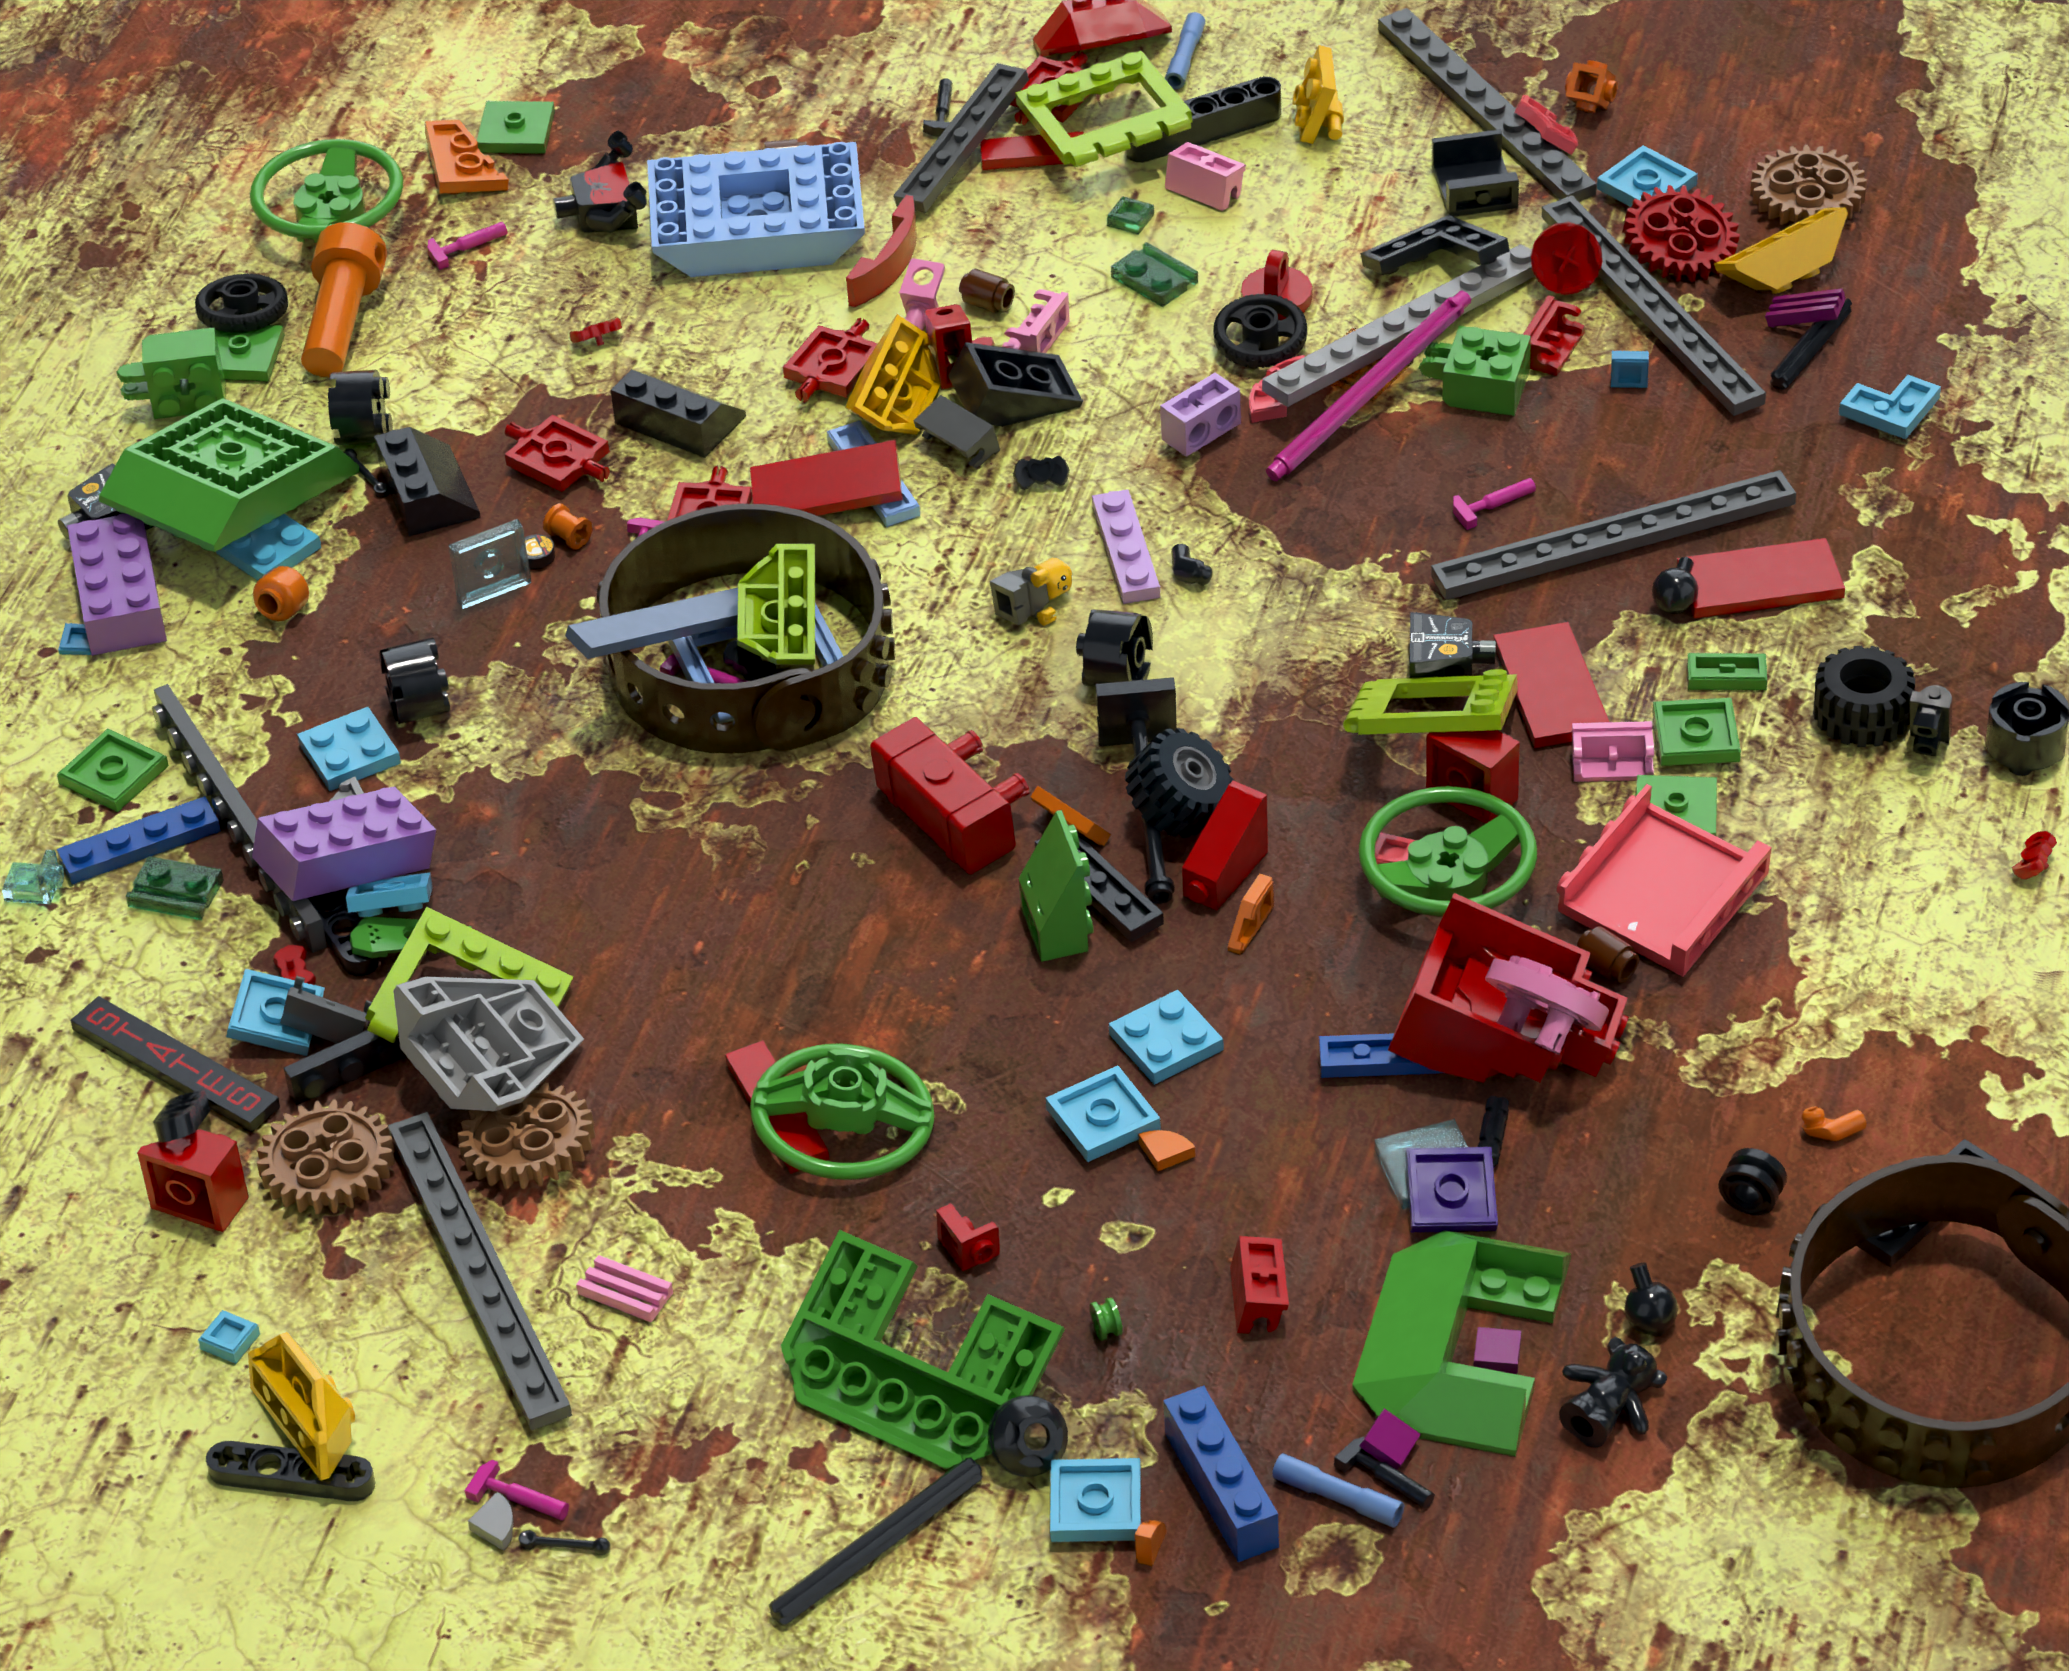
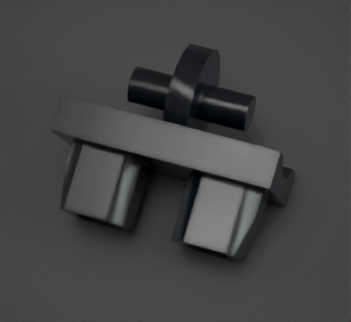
M1931 685L1925 687L1921 692L1912 691L1910 699V736L1915 737L1913 752L1937 756L1940 742H1950L1952 734V696L1945 687Z

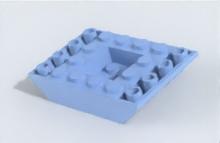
M836 142L814 146L801 145L780 149L766 148L757 151H732L723 154H697L689 157H663L647 160L652 253L690 277L832 265L865 234L856 142Z

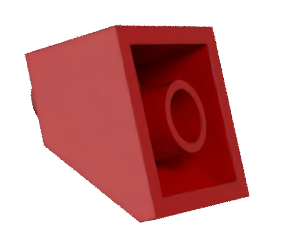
M1498 730L1429 732L1426 735V788L1445 786L1470 788L1491 794L1512 806L1518 800L1520 742ZM1446 802L1485 824L1498 817L1494 813L1476 806Z
M198 1129L193 1134L168 1142L158 1141L142 1146L137 1152L150 1207L153 1210L224 1232L249 1198L237 1141L223 1134H214Z

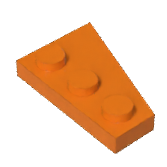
M460 120L425 121V136L439 193L459 194L462 192L508 190L509 179L503 172H497L492 158L489 155L484 156L478 149L477 140Z

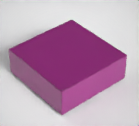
M1478 1327L1474 1367L1518 1374L1522 1331Z
M1384 1408L1359 1447L1380 1462H1385L1398 1470L1421 1434Z

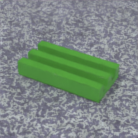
M1688 653V690H1767L1766 654Z

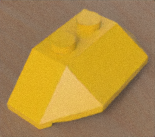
M1846 207L1824 208L1786 229L1715 263L1716 271L1755 290H1771L1772 294L1786 291L1793 287L1792 281L1798 278L1801 280L1811 278L1820 273V267L1832 261L1848 215Z
M897 314L867 359L845 408L880 430L917 435L920 430L915 427L914 420L932 404L940 387L935 361L928 347L930 345L928 334Z
M288 1332L279 1334L259 1348L248 1352L250 1388L320 1481L331 1476L352 1442L351 1423L355 1422L354 1408L349 1398H343L337 1391L333 1378L329 1374L325 1375L316 1362Z

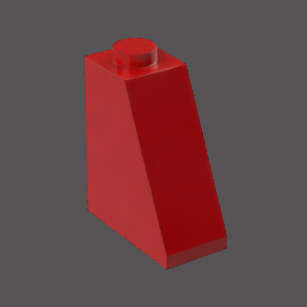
M1232 780L1182 866L1183 896L1196 903L1218 910L1268 853L1267 794Z

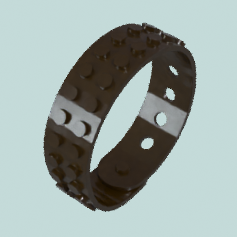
M730 504L704 508L678 516L653 527L630 542L614 558L607 569L603 581L599 582L597 602L600 606L601 618L648 608L668 594L703 580L748 573L759 561L769 555V551L776 544H815V583L834 591L854 605L869 624V628L860 643L847 655L834 663L816 670L806 668L791 669L765 678L740 683H700L687 681L650 667L629 650L608 654L606 659L609 678L621 707L632 720L655 737L689 750L706 753H748L769 748L793 750L845 732L858 724L879 702L884 689L888 688L891 681L892 667L889 665V660H895V638L887 636L893 634L892 609H884V606L891 605L890 593L887 583L881 584L880 582L881 572L876 560L871 559L864 547L853 536L836 524L805 511L777 505ZM636 687H637L638 690L640 691L642 697H641V696L639 695V693L637 692ZM667 704L678 707L682 711L684 718L673 715L669 711ZM719 712L728 713L734 718V722L727 725L718 724L711 716Z
M1954 1154L1914 1158L1884 1167L1851 1183L1828 1203L1822 1204L1815 1211L1803 1234L1797 1233L1789 1251V1257L1794 1258L1790 1267H1783L1780 1296L1776 1313L1781 1329H1776L1777 1355H1784L1785 1367L1783 1372L1788 1390L1795 1394L1808 1420L1837 1447L1858 1461L1894 1478L1918 1485L1939 1488H1968L2002 1482L2034 1469L2069 1443V1382L2042 1402L2026 1410L1997 1419L1952 1422L1918 1416L1879 1400L1844 1376L1825 1356L1817 1344L1803 1310L1802 1300L1810 1285L1823 1270L1848 1250L1870 1237L1900 1226L1940 1221L1972 1225L2001 1236L2012 1253L2027 1268L2054 1287L2069 1303V1208L2063 1202L2028 1177L1992 1160Z

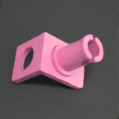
M913 258L909 262L899 294L906 312L905 319L924 331V311L939 307L936 295L945 267L942 263ZM920 270H929L934 274L932 281L926 285L916 284L913 281L914 275Z

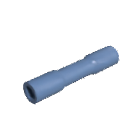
M1189 13L1183 24L1178 47L1170 61L1165 80L1173 89L1182 88L1186 81L1193 52L1206 23L1204 16L1200 13Z
M1284 1453L1278 1457L1274 1465L1272 1477L1276 1480L1303 1491L1324 1496L1355 1509L1361 1515L1393 1528L1401 1520L1405 1505L1399 1500L1369 1488L1358 1487L1324 1473L1316 1466Z

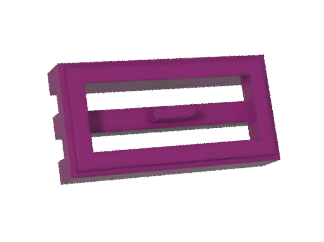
M1843 288L1774 296L1773 304L1769 306L1770 312H1767L1765 315L1768 327L1836 320L1846 300Z

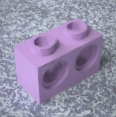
M1213 373L1160 405L1162 440L1187 457L1241 424L1240 389L1217 373Z

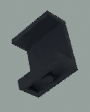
M1501 129L1432 138V169L1448 215L1456 217L1518 208L1519 179L1516 172H1507L1504 164Z

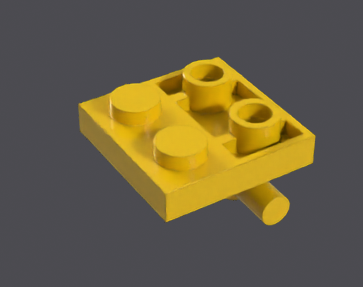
M1318 45L1314 57H1309L1304 69L1305 78L1302 85L1298 84L1293 94V105L1297 107L1295 126H1299L1300 141L1314 144L1321 126L1328 127L1330 139H1340L1342 137L1341 125L1344 122L1343 105L1338 100L1332 48Z

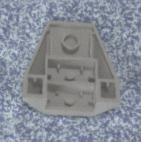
M422 977L399 984L393 991L400 1049L450 1109L497 1111L523 1102L584 1040L534 980Z

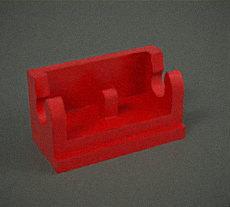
M1547 296L1523 335L1531 336L1530 369L1558 376L1585 333V325L1576 321H1569L1565 317V314L1578 317L1582 312L1580 308L1569 303L1557 301L1553 296Z
M1239 1236L1230 1265L1237 1333L1249 1334L1254 1327V1320L1262 1317L1268 1319L1267 1331L1272 1332L1278 1327L1283 1310H1288L1289 1307L1282 1239Z

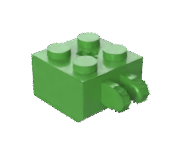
M1459 326L1453 344L1432 342L1427 346L1424 352L1426 358H1423L1419 369L1425 377L1443 380L1442 400L1450 407L1515 416L1530 371L1531 336L1513 332L1480 329L1478 327Z
M215 327L149 335L142 340V362L123 364L116 371L120 381L125 383L120 389L124 399L128 401L150 399L154 419L191 415L221 398L226 399V383Z

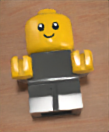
M1050 558L1035 567H1026L1021 570L1006 572L989 581L995 614L1017 625L1026 622L1029 616L1037 619L1043 626L1057 619L1056 616H1053L1056 613L1055 609L1052 607L1044 609V606L1049 600L1070 590L1072 585V571L1070 567L1058 558Z

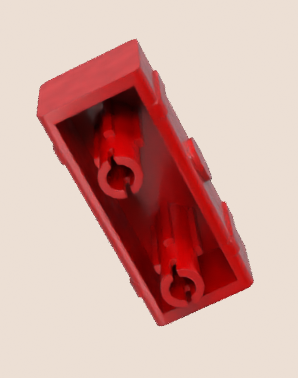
M913 717L875 739L870 744L876 786L888 797V800L895 807H899L942 848L952 862L957 863L964 871L971 875L1015 848L1016 841L1010 804L1030 794L1028 784L1019 773H1014L1008 779L992 787L965 762L974 755L983 752V744L973 730H968L964 735L945 744L918 717Z

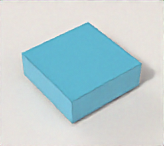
M222 1310L201 1335L198 1342L201 1350L236 1364L258 1338L260 1331L258 1324Z

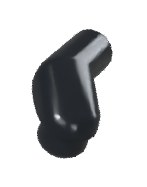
M1176 544L1172 547L1173 573L1178 580L1190 584L1197 582L1200 585H1206L1210 582L1213 575L1210 566L1204 565V562L1199 559L1191 558L1190 548L1187 545Z

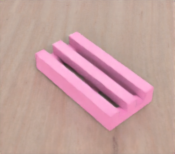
M600 1255L594 1260L595 1267H589L585 1272L586 1279H580L576 1284L579 1295L648 1322L654 1320L673 1294L671 1282ZM596 1283H600L602 1285L618 1290V1293L607 1288H604L602 1286L596 1285ZM633 1296L641 1300L647 1301L649 1303H652V1305H648L646 1303L633 1299Z

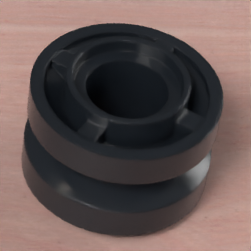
M1744 1148L1732 1155L1727 1168L1719 1180L1718 1188L1723 1199L1734 1209L1755 1216L1765 1215L1772 1211L1779 1195L1783 1191L1787 1183V1173L1783 1165L1767 1152L1754 1148Z

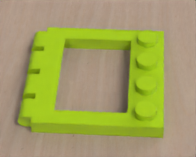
M1142 51L1127 53L1120 58L1105 63H1097L1090 68L1064 74L1057 79L1042 84H1034L1027 89L1015 92L1016 103L1064 165L1071 163L1074 167H1078L1098 160V154L1105 158L1129 150L1131 148L1130 143L1137 147L1161 139L1162 132L1170 136L1191 129V110ZM1140 82L1160 107L1159 109L1073 138L1067 134L1051 113L1052 109L1057 105L1066 104L1070 106L1083 101L1087 95H1102L1114 91L1120 84H1135Z
M1494 669L1483 672V676L1397 678L1368 681L1362 685L1343 722V727L1345 731L1358 733V735L1502 730L1518 690L1517 674L1507 675L1506 670ZM1469 696L1463 711L1384 713L1390 700L1395 698Z
M426 907L367 1011L365 1019L371 1021L367 1031L392 1043L395 1042L399 1033L393 991L397 985L411 980L427 950L434 954L444 952L454 957L457 965L470 971H484L490 974L492 979L534 980L557 1008H559L574 977Z

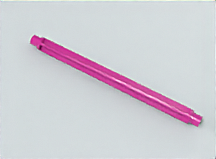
M1461 290L1454 297L1447 298L1421 324L1274 457V462L1266 468L1269 478L1273 481H1278L1285 474H1290L1464 313V309L1471 303L1470 296Z

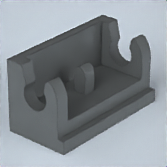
M942 395L914 420L916 428L925 430L922 433V437L928 440L935 436L962 452V455L967 459L979 450L978 454L969 462V465L974 468L979 467L991 455H996L1000 451L996 433L991 424Z
M296 976L294 986L290 987L287 994L280 1024L337 1044L367 1031L371 1021L365 1019L372 1003L371 1001L366 1000L362 1012L303 991L305 978Z

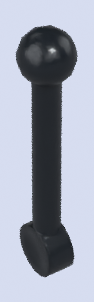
M349 448L343 451L359 465V472L372 484L377 497L384 498L389 495L388 484L379 482L357 459L355 450Z
M531 1530L523 1531L519 1535V1544L525 1550H530L536 1545L594 1550L599 1555H605L611 1547L608 1539L603 1537L595 1541L539 1537Z

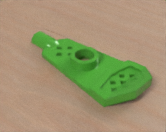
M364 917L350 933L352 953L369 958L386 957L388 953L401 952L408 940L406 937H410L419 920Z

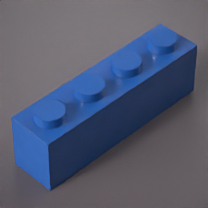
M1205 1386L1163 1400L1165 1435L1237 1562L1278 1548V1512Z

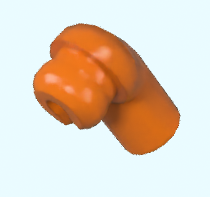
M1814 1106L1805 1109L1801 1115L1804 1122L1802 1125L1804 1132L1809 1136L1834 1142L1864 1130L1867 1126L1866 1119L1860 1110H1854L1836 1119H1829L1824 1117L1825 1113L1822 1108Z

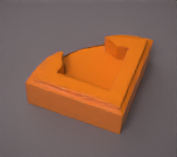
M1153 1130L1138 1134L1139 1145L1157 1171L1196 1157L1193 1143L1180 1134L1164 1130Z
M1149 1520V1522H1143L1135 1532L1137 1563L1153 1566L1167 1533L1164 1522Z

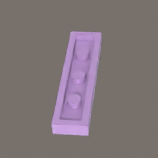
M1129 490L1092 495V507L1123 604L1160 598V585Z

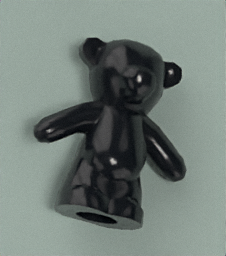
M1617 1337L1612 1338L1607 1345L1610 1358L1606 1369L1590 1365L1569 1364L1565 1365L1562 1370L1563 1376L1570 1381L1591 1384L1585 1391L1569 1399L1559 1411V1419L1563 1428L1588 1447L1597 1448L1603 1446L1612 1433L1618 1416L1623 1409L1628 1415L1632 1429L1639 1435L1645 1434L1649 1429V1422L1637 1393L1649 1387L1661 1388L1667 1381L1666 1374L1657 1369L1656 1360L1651 1353L1638 1344H1625Z

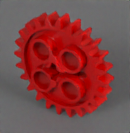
M1668 185L1666 193H1663L1659 188L1654 187L1652 196L1643 192L1641 199H1634L1631 208L1627 209L1622 233H1625L1623 243L1630 245L1628 251L1630 255L1639 254L1637 259L1639 264L1646 262L1650 264L1648 272L1651 273L1657 268L1662 270L1661 278H1665L1669 273H1672L1677 282L1680 281L1682 275H1687L1688 279L1694 282L1696 274H1699L1704 280H1708L1710 271L1716 275L1720 274V272L1716 271L1715 263L1736 254L1740 234L1736 233L1738 223L1731 222L1733 218L1732 212L1723 213L1724 203L1712 204L1713 195L1705 198L1700 197V189H1696L1693 194H1690L1684 185L1681 187L1680 192H1675L1674 188Z

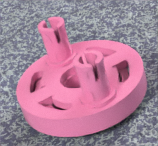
M1512 956L1509 961L1493 959L1485 980L1498 990L1504 992L1507 998L1497 1023L1521 1033L1531 1009L1535 1010L1536 1008L1547 1013V1019L1535 1044L1556 1054H1560L1572 1024L1594 1031H1601L1609 1013V1009L1598 1002L1601 994L1595 991L1588 992L1576 987L1567 980L1552 974L1553 968L1523 957Z

